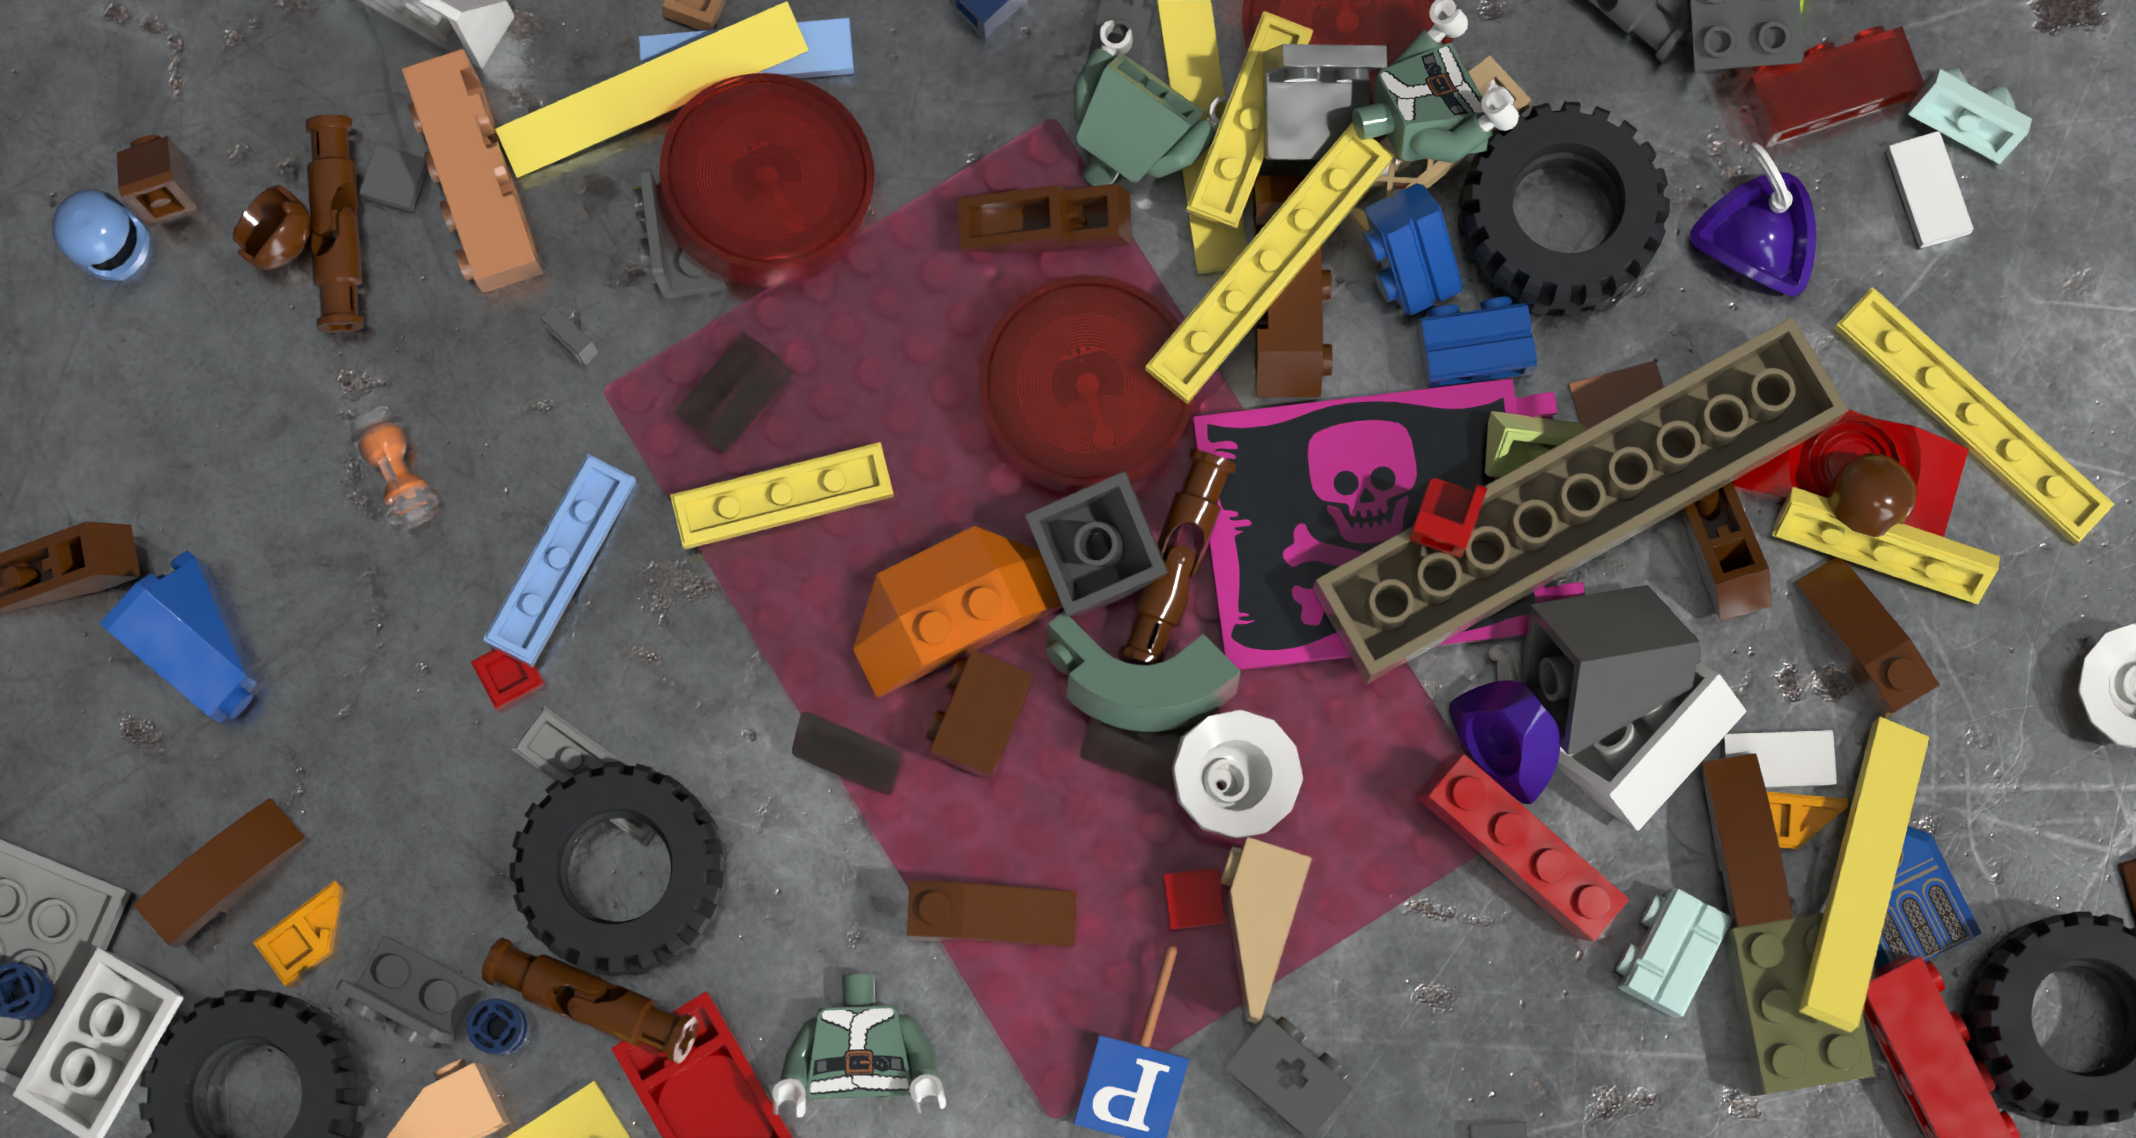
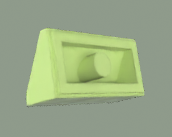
M1491 411L1487 431L1485 473L1490 477L1501 478L1588 429L1577 422Z

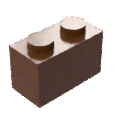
M973 649L967 662L958 659L946 688L954 692L946 712L939 709L936 710L925 740L933 742L930 749L932 757L993 782L1034 684V674Z

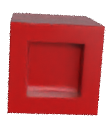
M1437 478L1431 479L1409 540L1461 559L1467 548L1488 488L1477 484L1474 491Z

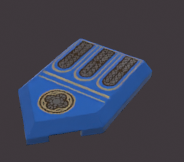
M1910 826L1907 827L1874 961L1876 969L1906 954L1922 956L1923 960L1926 961L1982 933L1932 834Z

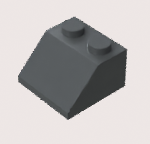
M1126 471L1025 515L1067 616L1081 617L1133 594L1169 573Z

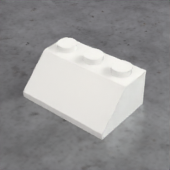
M1699 662L1696 665L1693 687L1690 690L1578 753L1567 755L1560 746L1557 767L1604 810L1639 831L1747 711L1721 675Z
M98 947L14 1091L13 1096L80 1138H104L184 997L172 984L142 966Z

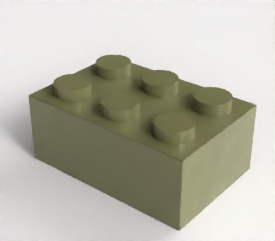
M1824 913L1733 928L1728 930L1723 938L1753 1096L1875 1076L1863 1012L1859 1026L1851 1033L1799 1012Z

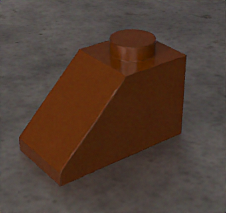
M159 135L144 136L131 142V148L117 152L118 188L121 198L148 225L198 209L181 150L169 136L162 138Z

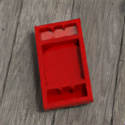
M1849 409L1835 425L1737 478L1732 483L1737 491L1784 505L1792 487L1828 498L1829 486L1841 467L1851 458L1867 453H1881L1894 458L1907 468L1918 488L1915 508L1904 524L1944 537L1969 449L1916 426L1876 419Z
M708 991L671 1012L680 1017L689 1014L699 1021L697 1037L687 1057L679 1064L670 1061L666 1056L667 1053L643 1043L639 1046H633L622 1041L611 1048L662 1138H794L779 1111L778 1114L773 1113L771 1098Z

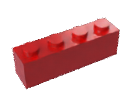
M1449 754L1416 793V798L1577 939L1595 942L1629 901L1627 896L1465 754Z
M1906 954L1872 971L1862 1012L1925 1138H2020L2019 1131L2010 1115L2005 1110L1999 1112L1990 1092L1995 1090V1084L1989 1071L1980 1060L1974 1062L1965 1044L1966 1041L1970 1040V1035L1964 1021L1955 1010L1949 1012L1940 994L1941 991L1945 990V985L1935 965L1930 960L1924 962L1922 956Z

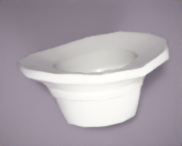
M2136 623L2103 635L2084 658L2077 689L2090 723L2115 744L2136 748Z
M1244 710L1213 715L1202 720L1181 737L1172 766L1179 804L1202 830L1231 839L1267 833L1292 811L1303 782L1296 745L1274 720ZM1217 782L1223 785V790L1217 788Z

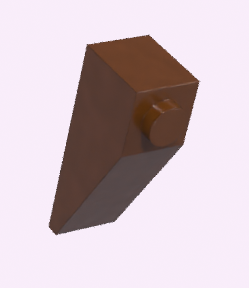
M1728 483L1680 510L1704 584L1720 622L1772 606L1769 567L1733 483Z
M86 521L1 552L0 614L99 592L141 577L131 525Z
M1835 557L1793 583L1878 718L1880 716L1887 718L1940 686L1910 637L1844 559Z
M909 880L907 937L909 940L1075 947L1077 892L966 882Z

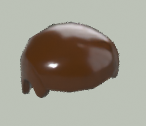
M275 185L265 189L247 207L233 231L232 238L241 247L238 250V254L255 268L261 270H272L286 265L304 249L311 231L310 213L306 206L285 187Z
M1867 453L1851 458L1841 467L1829 486L1827 503L1835 517L1851 530L1872 537H1881L1894 525L1905 523L1915 508L1918 488L1908 469L1894 458L1881 453Z

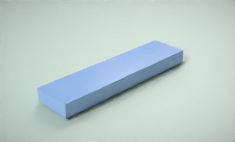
M849 18L797 22L809 51L735 84L855 74ZM722 29L639 36L641 65Z
M587 454L485 634L483 641L486 645L533 668L636 484L635 477Z

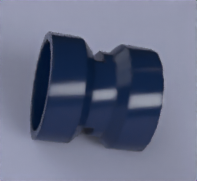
M14 962L0 966L1 1017L30 1021L38 1019L48 1012L54 1001L55 988L47 972L39 967Z
M488 999L480 1002L472 1009L467 1019V1033L470 1041L477 1049L496 1056H507L517 1052L525 1044L529 1036L530 1023L526 1013L518 1005L503 999Z

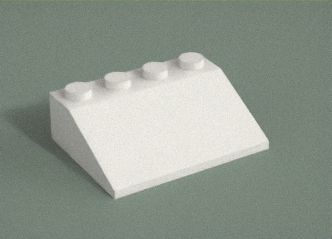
M358 0L450 52L464 48L471 63L480 69H483L514 19V14L507 0Z

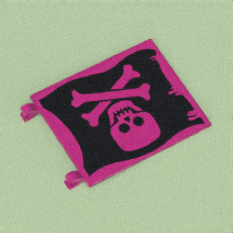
M1511 378L1194 416L1193 427L1196 449L1223 457L1237 465L1234 474H1228L1217 503L1221 507V511L1209 542L1224 655L1240 670L1350 657L1312 591L1316 579L1414 526L1431 479L1437 478L1474 491L1477 484L1485 487L1499 479L1498 477H1490L1485 473L1487 431L1491 411L1553 419V415L1557 414L1555 393H1539L1517 398L1514 393L1513 379ZM1583 582L1562 584L1550 588L1543 586L1437 646L1527 636L1531 604L1585 595Z

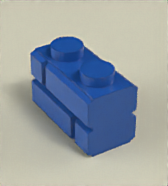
M1416 183L1395 193L1394 198L1386 197L1366 207L1365 215L1370 230L1363 232L1362 236L1372 259L1375 262L1380 261L1382 270L1375 273V279L1387 302L1396 300L1405 314L1414 315L1433 306V301L1441 302L1462 292L1464 286L1441 207L1423 184Z
M1498 297L1481 302V310L1460 312L1458 305H1443L1429 309L1427 311L1428 317L1420 318L1417 325V338L1426 388L1532 375L1537 367V356L1527 303L1513 305L1511 297Z

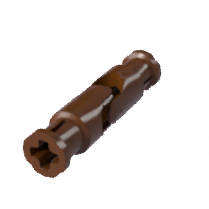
M318 115L306 119L305 123L306 132L310 133L312 153V162L307 164V179L311 215L313 284L319 288L321 317L317 318V330L326 333H348L361 330L364 325L363 317L358 312L357 286L362 283L357 219L356 167L349 156L348 132L352 131V119L343 115ZM332 238H336L334 244L332 245Z
M1191 449L1189 458L1193 462L1183 490L1175 493L1157 543L1169 573L1141 588L1134 607L1137 617L1127 645L1120 646L1118 651L1119 655L1144 665L1165 661L1162 657L1173 627H1179L1188 603V578L1192 579L1200 569L1221 511V507L1217 503L1228 474H1234L1237 466L1235 463L1209 452L1198 449ZM1180 524H1186L1194 530L1197 536L1196 553H1193L1187 546L1167 544L1171 533Z
M502 937L492 945L483 963L482 980L492 986L502 984L522 993L523 999L577 1022L592 1026L602 1033L633 1046H639L643 1043L667 1053V1058L679 1064L687 1057L697 1037L699 1021L694 1016L685 1014L682 1017L659 1008L654 999L620 985L604 981L598 976L548 955L533 956L515 948L514 943ZM571 987L577 989L575 994L572 992Z

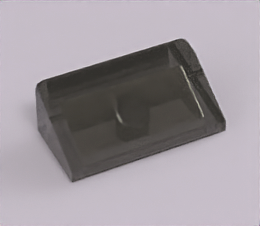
M742 332L673 413L721 453H725L792 376V372L775 353Z
M802 712L792 746V754L796 758L883 795H891L906 763L902 751L811 712Z
M1092 717L1084 737L1080 756L1176 792L1172 774L1173 762L1181 737L1194 728V726L1187 725L1167 731L1141 732L1114 727Z

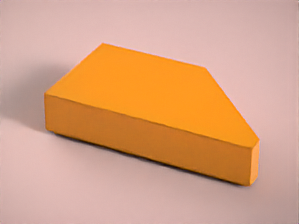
M1767 792L1779 847L1783 850H1798L1848 807V799Z
M333 881L253 942L284 986H291L333 954L343 887L338 881Z

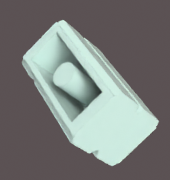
M1671 888L1664 897L1655 894L1641 919V923L1648 926V929L1640 945L1638 946L1630 942L1615 971L1624 975L1618 988L1673 1018L1683 1017L1733 918L1678 888Z

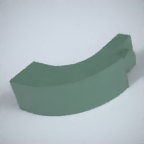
M1065 611L1048 623L1046 653L1050 661L1060 672L1064 674L1070 672L1066 698L1087 715L1111 726L1141 732L1167 731L1185 727L1209 716L1237 693L1241 670L1204 634L1167 661L1152 665H1134L1120 661L1106 653L1070 616L1066 615Z

